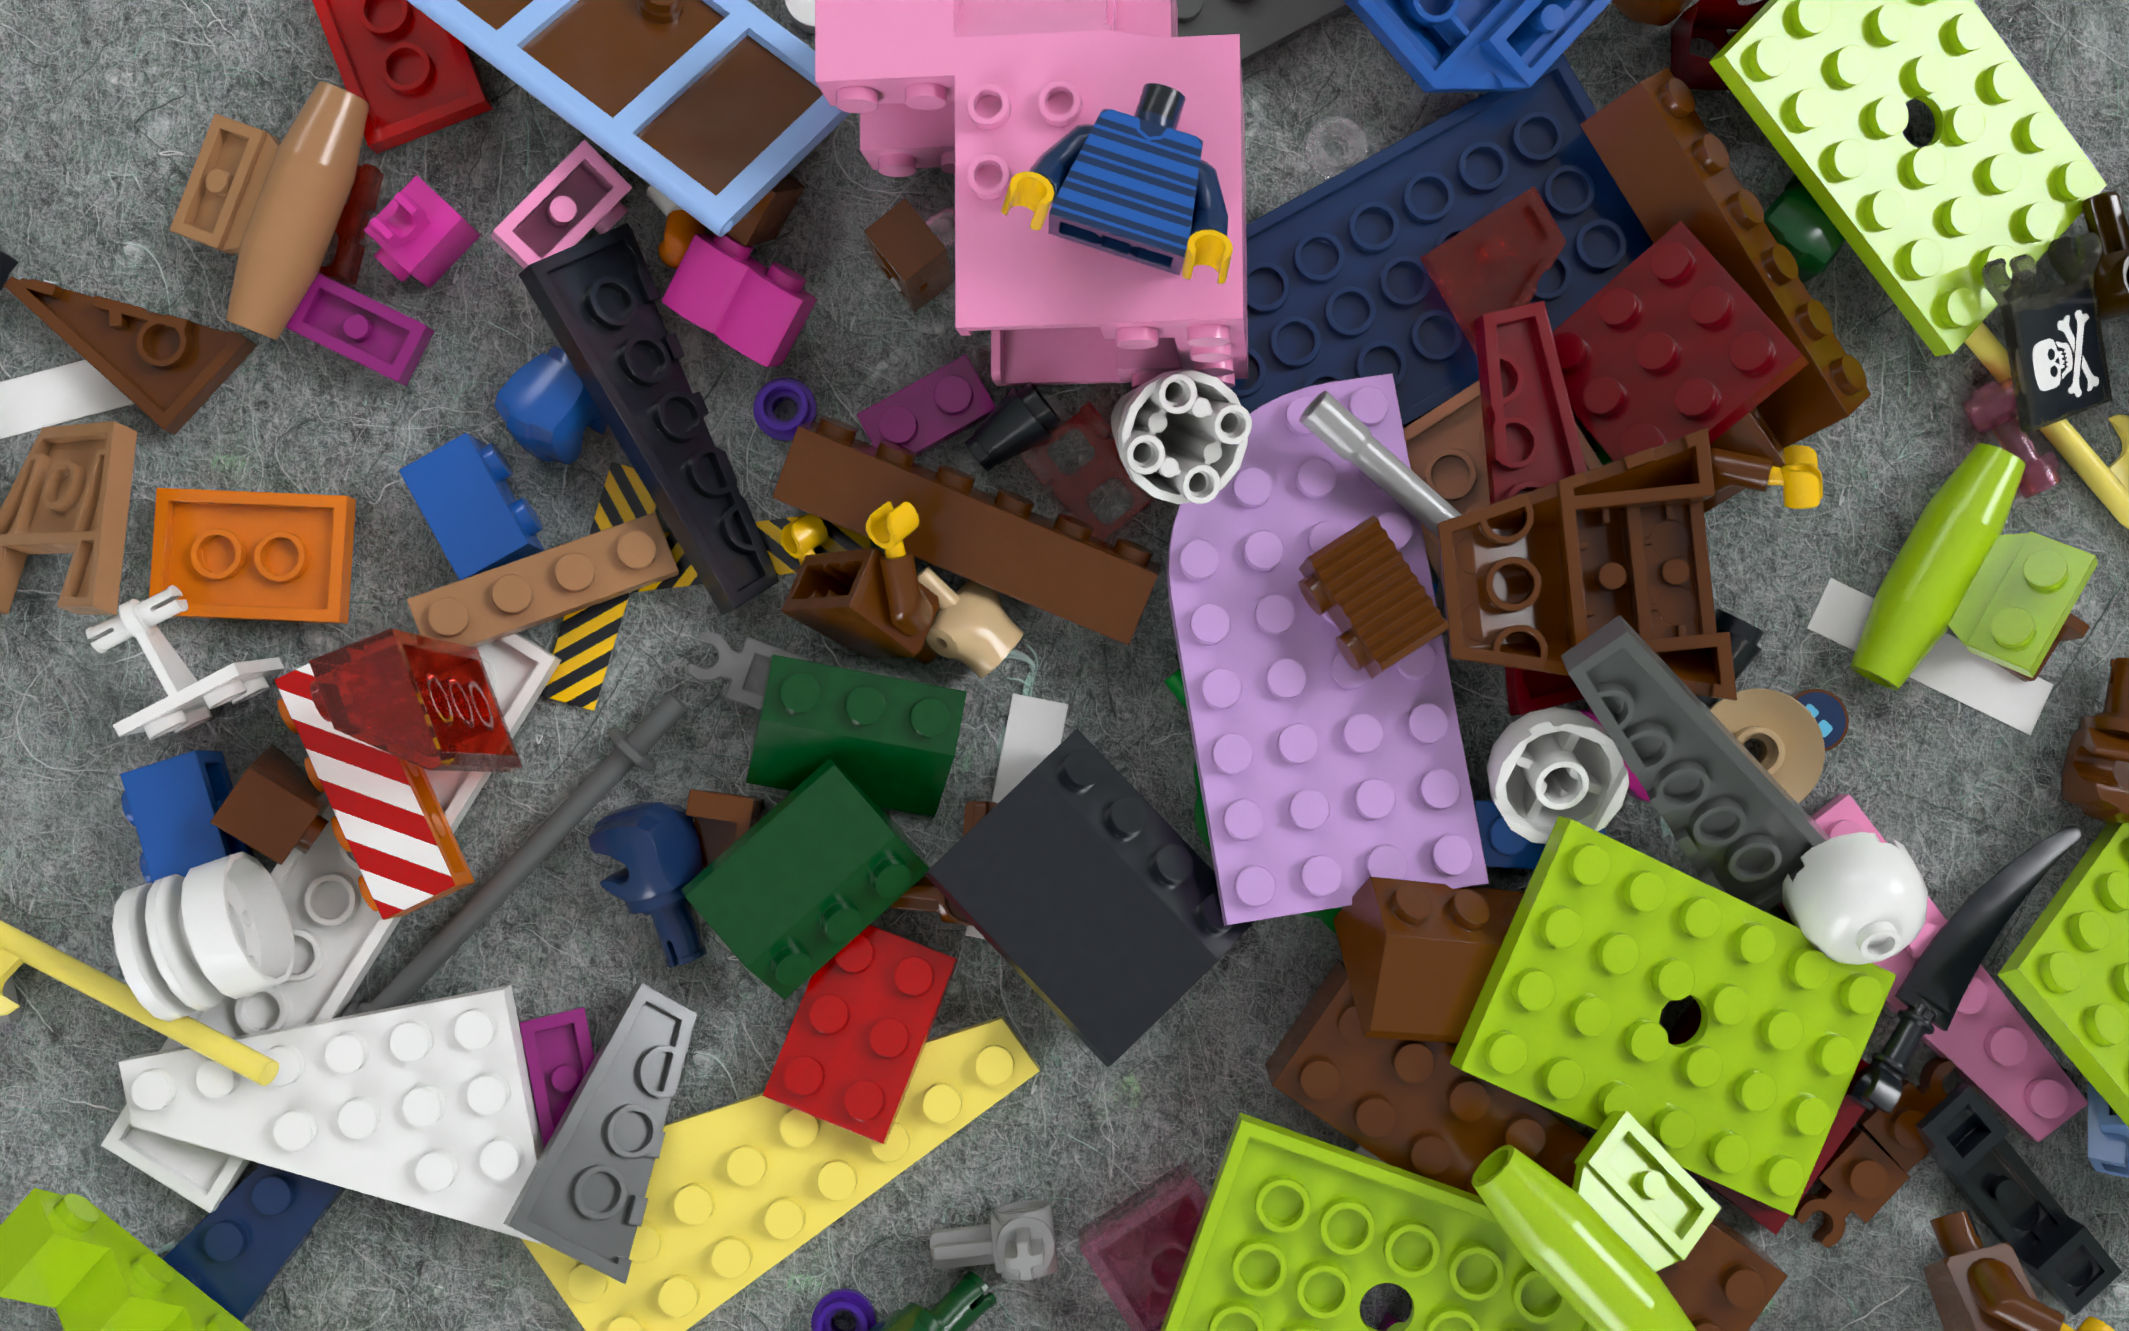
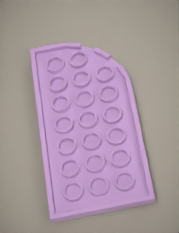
M1393 373L1305 387L1282 395L1251 412L1252 429L1248 436V445L1239 470L1228 484L1219 491L1217 496L1208 503L1196 504L1191 502L1179 504L1172 526L1167 555L1169 604L1224 926L1352 905V897L1370 876L1446 884L1452 889L1489 883L1442 634L1372 679L1365 668L1356 671L1348 664L1336 643V637L1342 633L1328 612L1322 615L1314 612L1302 595L1298 584L1304 578L1299 567L1307 557L1370 517L1375 516L1379 519L1381 527L1387 531L1388 537L1394 542L1396 549L1402 553L1404 561L1409 564L1419 583L1424 586L1426 594L1432 598L1434 605L1437 607L1421 523L1352 462L1337 455L1299 421L1307 406L1320 393L1327 391L1366 425L1376 440L1411 470Z

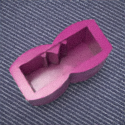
M695 234L661 301L685 319L715 334L727 345L766 367L783 365L817 301L813 295L803 289L806 283L805 278L792 269L776 262H772L770 268L763 266L750 256L753 250L752 246L744 247L728 234H725L723 237L713 234Z

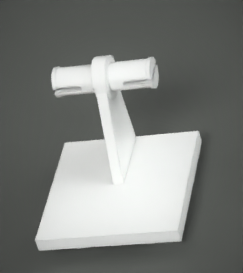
M174 585L142 602L133 598L119 606V614L86 629L88 639H98L90 644L99 653H104L108 649L134 636L168 697L113 724L119 737L146 732L148 738L152 740L172 731L175 734H180L213 717L209 709L216 708L230 701L235 705L269 689L270 686L265 678L284 669V666L279 657L236 662L197 681L157 627L158 623L188 610L186 599L175 600L184 595Z

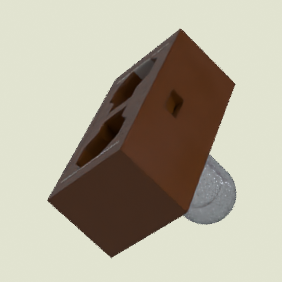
M905 198L864 230L877 267L914 312H917L954 282L947 253L955 247V206L942 207L923 221Z

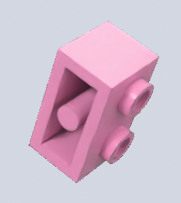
M584 139L493 230L491 238L525 269L534 262L576 245L592 228L599 234L609 231L629 211L620 200L633 187Z

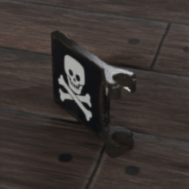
M2086 233L2076 238L2075 244L2078 248V257L2071 250L2072 241L2070 237L2065 236L2052 241L2048 247L2049 261L2066 284L2030 296L2036 279L2037 268L2034 258L2030 255H2019L2010 260L2009 266L2012 271V279L2006 272V261L2003 258L1987 262L1982 269L1983 283L2001 309L2021 432H2033L2112 401L2093 278L2102 254V242L2096 233Z

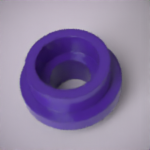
M783 377L769 381L758 391L753 404V413L757 425L767 436L778 441H793L799 425L811 421L815 422L817 403L814 395L805 384L793 378ZM786 400L795 402L797 404V412L791 420L781 421L776 418L775 410L779 403Z
M848 1288L836 1289L827 1293L817 1303L812 1314L811 1329L812 1331H845L839 1329L833 1321L835 1313L845 1310L852 1313L856 1319V1326L847 1331H868L877 1324L876 1312L870 1300L859 1291Z

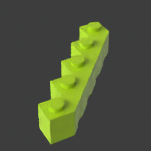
M34 1188L0 1225V1297L55 1308L64 1331H252L89 1200L78 1194L69 1193L61 1195Z

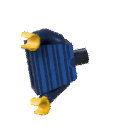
M1158 83L1145 84L1134 116L1113 109H1103L1094 125H1077L1044 152L1028 172L1017 173L1011 178L1001 213L1007 216L1009 210L1015 206L1029 208L1034 212L1030 228L1039 231L1043 227L1048 210L1052 204L1049 212L1048 234L1179 276L1182 270V276L1185 279L1191 280L1193 267L1198 265H1207L1214 268L1218 273L1217 284H1224L1227 279L1233 246L1227 237L1228 213L1217 172L1208 162L1201 160L1203 141L1196 136L1176 130L1186 99L1181 92L1174 88Z

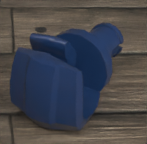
M662 802L630 805L608 813L595 824L594 830L588 837L590 847L594 853L610 856L625 864L626 867L603 879L600 882L602 888L624 900L629 914L643 913V915H651L666 956L668 967H675L678 964L679 966L704 956L707 953V949L700 938L687 902L688 900L681 890L704 870L700 842L692 816L686 815V809L680 805L664 804Z

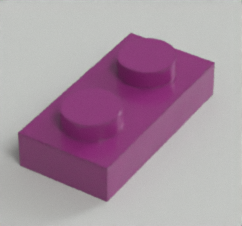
M318 273L286 328L405 387L410 381L435 332L427 325Z
M965 354L857 413L856 416L874 447L878 448L881 440L888 441L916 453V457L985 420L996 406L968 356Z
M584 1007L519 1021L543 1149L546 1147L595 1058Z

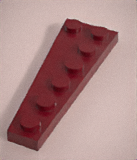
M1540 301L1486 313L1475 319L1474 326L1490 505L1524 492L1527 493L1556 483L1569 476L1584 471L1587 472L1545 302ZM1505 667L1508 707L1511 716L1585 699L1570 676Z

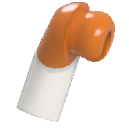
M650 185L646 195L667 217L663 234L664 240L658 246V254L667 266L678 269L694 235L705 234L706 226Z

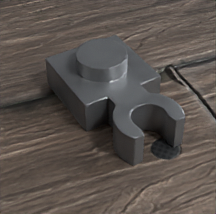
M700 632L698 641L705 645L713 646L719 654V659L711 668L704 669L697 665L689 664L686 671L690 676L699 681L710 682L721 677L731 680L725 698L760 710L770 656L774 654L805 661L808 658L747 637L742 653L739 654L731 651L726 640L720 635L713 632Z

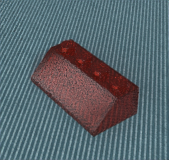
M391 628L309 660L316 681L310 684L314 705L324 720L332 722L335 730L427 770L513 772L523 768L477 648Z

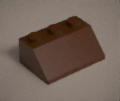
M1370 876L1352 897V905L1344 906L1333 918L1363 1037L1458 1043L1525 892L1470 886L1452 889L1446 884Z

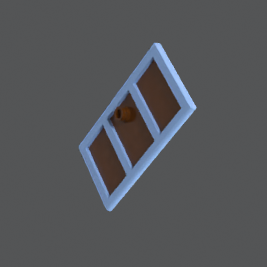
M407 0L719 237H723L734 225L850 114L839 110L836 106H831L815 83V51L748 0Z

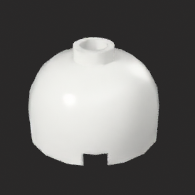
M1557 707L1529 712L1510 723L1493 744L1487 764L1491 798L1512 831L1530 842L1540 844L1547 843L1558 816L1573 819L1595 831L1605 828L1621 809L1629 786L1628 770L1624 766L1623 758L1615 742L1608 736L1604 728L1579 711Z
M1867 832L1836 836L1812 847L1801 857L1805 867L1796 874L1793 882L1789 874H1787L1782 884V903L1793 924L1801 929L1803 935L1817 951L1822 952L1826 957L1838 963L1861 965L1883 961L1894 956L1916 939L1925 924L1928 892L1923 877L1903 844L1894 840L1895 846L1891 843H1883L1879 841L1875 833Z

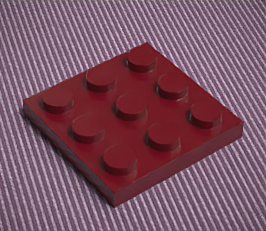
M1681 220L1552 332L1572 411L1613 462L1648 448H1654L1680 439L1685 435L1707 427L1711 444L1809 364L1800 351Z

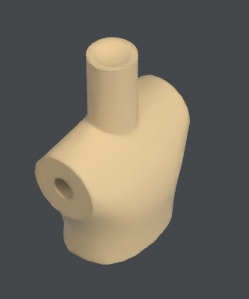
M926 566L917 575L918 581L938 596L940 605L938 614L934 618L926 637L928 645L943 657L959 660L982 679L1007 657L1020 641L1024 632L1005 612L996 590L970 580L955 593L929 566Z

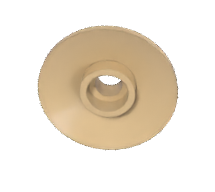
M1753 688L1737 691V700L1735 701L1720 699L1711 706L1709 710L1742 745L1750 739H1757L1760 742L1762 753L1757 761L1798 804L1808 796L1820 778L1825 760V746L1823 735L1816 719L1803 704L1779 691Z

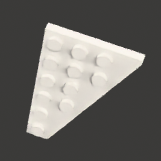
M511 985L232 1037V1039L279 1063V1071L276 1077L266 1086H262L186 1046L131 1056L118 1062L131 1127L541 1244V1242L503 1224L544 1150Z

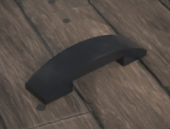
M1962 1082L1915 1125L1921 1139L1937 1164L1970 1207L2002 1243L2009 1242L2020 1263L2067 1311L2076 1315L2122 1273L2090 1231L2065 1213L2004 1138L2009 1132L1971 1085Z

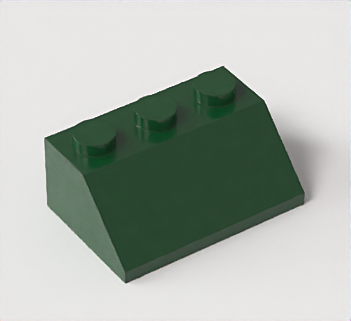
M773 654L769 658L745 783L793 791L830 758L879 807L935 817L955 757L967 691Z
M829 758L681 890L686 899L745 968L785 1000L923 878L930 867L903 830Z

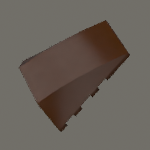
M1708 427L1685 435L1680 439L1654 448H1648L1618 461L1569 476L1556 483L1527 493L1524 492L1438 523L1437 530L1446 619L1449 625L1450 659L1570 676L1561 655L1620 615L1695 695L1737 700L1730 632L1717 633L1703 507L1704 501L1715 496Z

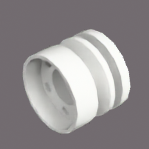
M243 851L191 868L186 877L174 874L155 880L154 883L151 882L123 891L115 904L112 930L115 952L127 984L138 1002L156 1018L171 1022L190 1015L197 1010L203 1011L223 1002L225 995L238 999L287 981L294 967L295 943L291 920L283 897L270 873L255 857Z

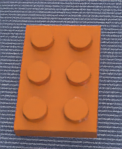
M157 488L149 598L174 585L184 595L175 600L186 599L188 610L172 617L348 624L356 499L344 495Z

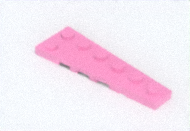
M1839 794L1810 816L1830 838L1857 832L1875 833L1880 842L1887 843L1850 794ZM1929 896L1927 899L1925 924L1916 939L1898 954L1883 961L1873 962V964L1896 974V978L1884 1003L1894 1013L1901 1009L1907 1010L1908 1006L1895 997L1918 958L1935 935L1948 922ZM1782 902L1777 904L1785 913H1787ZM1981 964L1965 991L1948 1030L1943 1031L1933 1025L1934 1033L1925 1034L1922 1039L1939 1057L1951 1060L1956 1065L1955 1068L1960 1076L1968 1084L1975 1086L1979 1091L1978 1093L2030 1140L2039 1143L2088 1104L2084 1096Z

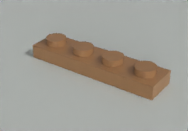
M654 512L408 598L407 602L428 657L434 663L679 575V570L657 514Z

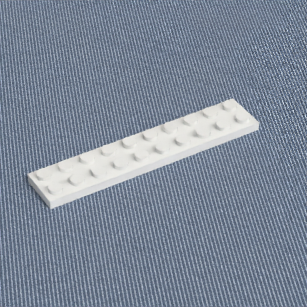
M518 633L434 663L430 661L420 636L387 688L453 834L562 661ZM329 800L326 801L318 815L329 822L309 851L304 854L298 849L293 848L283 864L277 863L270 874L283 897L291 920L295 953L294 967L289 979L279 985L238 999L225 995L222 1003L203 1011L197 1010L187 1016L232 1038L338 1018L343 1013L402 916L383 920L379 911H373L365 902L358 885V878L362 873L352 851L347 852L339 844L334 835L331 818L336 815ZM168 1037L160 1051L184 1047V1045ZM127 1104L101 1144L104 1148L209 1213L216 1211L219 1204L231 1193L250 1160L131 1127Z

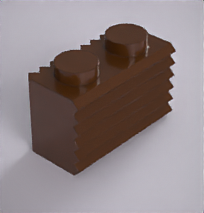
M1375 516L1370 517L1307 557L1299 567L1304 578L1298 584L1305 600L1318 615L1328 612L1342 633L1336 637V643L1341 654L1354 670L1359 671L1365 668L1372 679L1449 629L1447 620L1442 617L1432 598L1426 594L1424 586L1419 583L1409 564L1404 561L1402 553L1396 549L1394 542L1388 537L1387 531L1381 527L1379 519Z

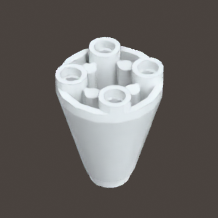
M1191 369L1163 372L1123 395L1114 406L1111 415V426L1119 457L1130 479L1154 498L1175 504L1191 502L1204 504L1213 500L1241 467L1248 445V436L1252 429V419L1248 410L1241 406L1237 395L1217 377Z

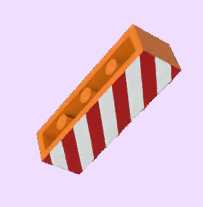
M345 646L274 679L282 696L277 701L280 715L286 726L293 733H299L308 753V757L304 760L305 770L315 788L321 793L325 792L336 815L331 818L334 835L339 844L347 852L352 851L362 873L358 878V885L367 905L373 911H379L382 919L386 920L405 916L475 883L370 650Z

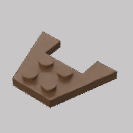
M115 421L42 427L0 509V614H9L28 554L73 553L57 607L78 615H117L137 439L136 430Z

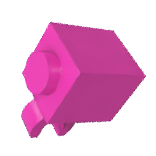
M416 175L370 221L364 231L381 246L373 256L395 277L404 282L412 275L430 289L481 234Z

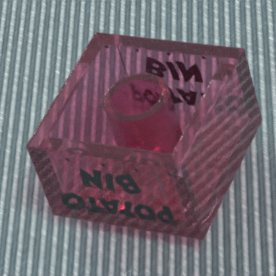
M1187 1160L1079 1230L1080 1250L1131 1331L1161 1330L1209 1194Z

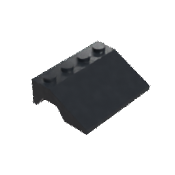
M1078 729L1033 769L924 874L1106 1067L1111 1066L1205 975L1254 922L1224 926L1215 872Z

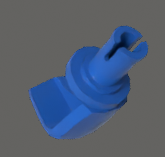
M552 346L547 354L541 353L520 367L499 390L496 396L495 409L507 425L509 433L525 451L542 461L572 464L581 454L585 428L588 426L601 435L604 434L607 428V422L564 350L556 346Z

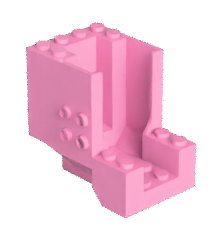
M815 0V83L831 106H836L839 110L848 113H860V151L871 168L878 170L882 175L890 177H907L914 175L916 168L941 167L943 172L955 174V328L961 336L972 335L973 331L991 330V378L996 387L1025 386L1029 382L1033 385L1132 383V389H1135L1163 372L1191 369L1217 377L1229 388L1235 386V379H1248L1245 121L1240 34L1178 37V9L1176 0ZM1158 83L1174 88L1181 92L1186 99L1176 130L1196 136L1203 141L1201 160L1208 162L1216 169L1228 213L1227 237L1233 246L1226 282L1224 284H1217V271L1207 265L1193 267L1192 277L1189 280L1183 278L1182 270L1179 276L1048 234L1049 212L1052 204L1048 210L1043 227L1039 231L1030 228L1034 212L1029 208L1015 206L1009 210L1007 216L1001 213L1011 178L1017 173L1028 172L1044 152L1077 125H1094L1103 109H1113L1134 116L1145 84Z

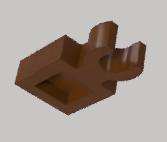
M1937 1057L1926 1063L1920 1073V1085L1916 1088L1910 1081L1902 1079V1092L1891 1113H1884L1874 1106L1872 1110H1865L1856 1122L1858 1127L1906 1173L1929 1153L1915 1125L1951 1093H1946L1943 1089L1944 1077L1956 1067L1951 1060ZM1971 1085L1972 1088H1973V1089L1977 1092V1094H1978L1979 1091L1975 1088V1086Z
M1853 1127L1816 1178L1822 1187L1816 1194H1805L1797 1205L1794 1215H1790V1217L1803 1224L1814 1212L1821 1211L1824 1218L1823 1224L1815 1231L1812 1238L1822 1246L1829 1248L1842 1238L1846 1227L1845 1218L1850 1213L1860 1221L1867 1223L1910 1176L1869 1136Z

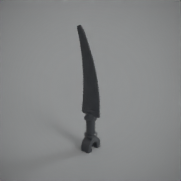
M2070 825L2039 841L2004 866L1974 892L1941 928L1918 958L1895 997L1908 1006L1907 1010L1901 1009L1897 1012V1016L1900 1019L1899 1023L1881 1053H1873L1871 1055V1063L1854 1076L1846 1091V1097L1866 1110H1872L1875 1106L1884 1113L1892 1112L1902 1092L1901 1080L1908 1076V1071L1905 1067L1924 1035L1934 1033L1933 1025L1943 1031L1948 1030L1965 991L1999 933L2025 897L2048 870L2079 840L2081 832L2078 827Z

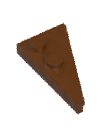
M11 276L3 285L163 430L175 435L258 346L241 333L230 330L226 332L195 324L188 319L169 314L161 315L139 306L97 295L94 297L36 279L22 278L19 280Z

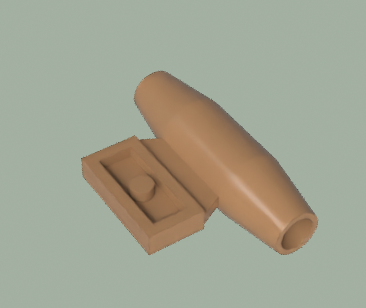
M319 81L281 143L279 138L264 130L216 113L214 114L169 231L232 256L238 253L226 321L278 340L319 273L355 181L370 105L364 99L335 85Z

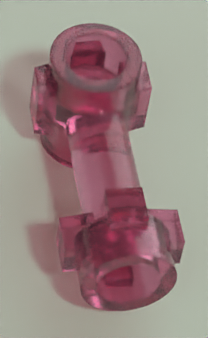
M2010 377L2000 383L1993 380L1970 392L1972 398L1961 403V407L1977 434L1981 436L1992 430L2002 448L2016 455L2025 463L2026 467L2018 487L2024 498L2037 495L2062 480L2056 471L2060 464L2053 452L2039 456L2017 416L2023 414L2022 394Z

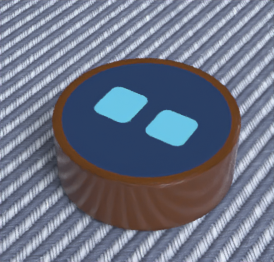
M1822 689L1802 690L1790 695L1803 704L1816 719L1823 735L1825 751L1831 750L1840 744L1847 733L1849 718L1845 705L1836 695Z

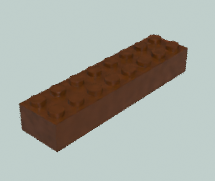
M1339 959L1265 1063L1273 1087L1385 1163L1478 1196L1480 1195L1471 1183L1476 1169L1487 1156L1504 1145H1512L1572 1189L1576 1165L1573 1162L1595 1135L1567 1116L1473 1076L1450 1064L1458 1043L1363 1037L1346 968ZM1717 1217L1713 1219L1684 1261H1678L1656 1272L1697 1331H1748L1788 1277L1761 1247Z

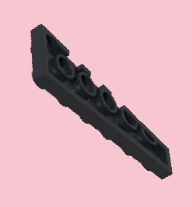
M629 224L621 225L528 265L518 274L721 615L738 608L778 583L780 580L746 499L739 492L737 478L725 450L723 451L715 447L706 426L704 417L709 412L700 392H692L679 362L685 355L676 333H667L655 305V301L660 298V295Z

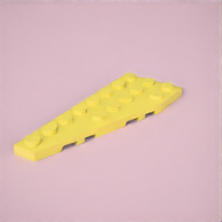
M1000 1016L931 1038L926 1042L886 1144L879 1143L762 1096L763 1092L737 1100L735 1103L700 1114L696 1113L664 1125L663 1132L666 1133L659 1159L655 1158L645 1195L648 1201L641 1227L637 1226L629 1256L632 1262L626 1284L543 1243L539 1244L522 1239V1241L585 1331H686L1040 1071V1067L1006 1019Z

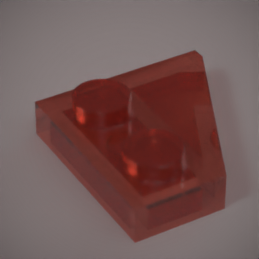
M1534 186L1419 258L1477 355L1474 320L1486 313L1529 304L1537 291L1539 279L1544 271L1552 267L1566 244V240Z

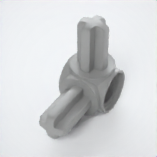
M1025 1200L996 1207L993 1210L994 1213L990 1214L991 1224L935 1230L931 1233L930 1254L933 1266L938 1270L995 1263L996 1273H1001L1002 1278L1029 1281L1053 1274L1059 1269L1052 1206L1049 1201Z

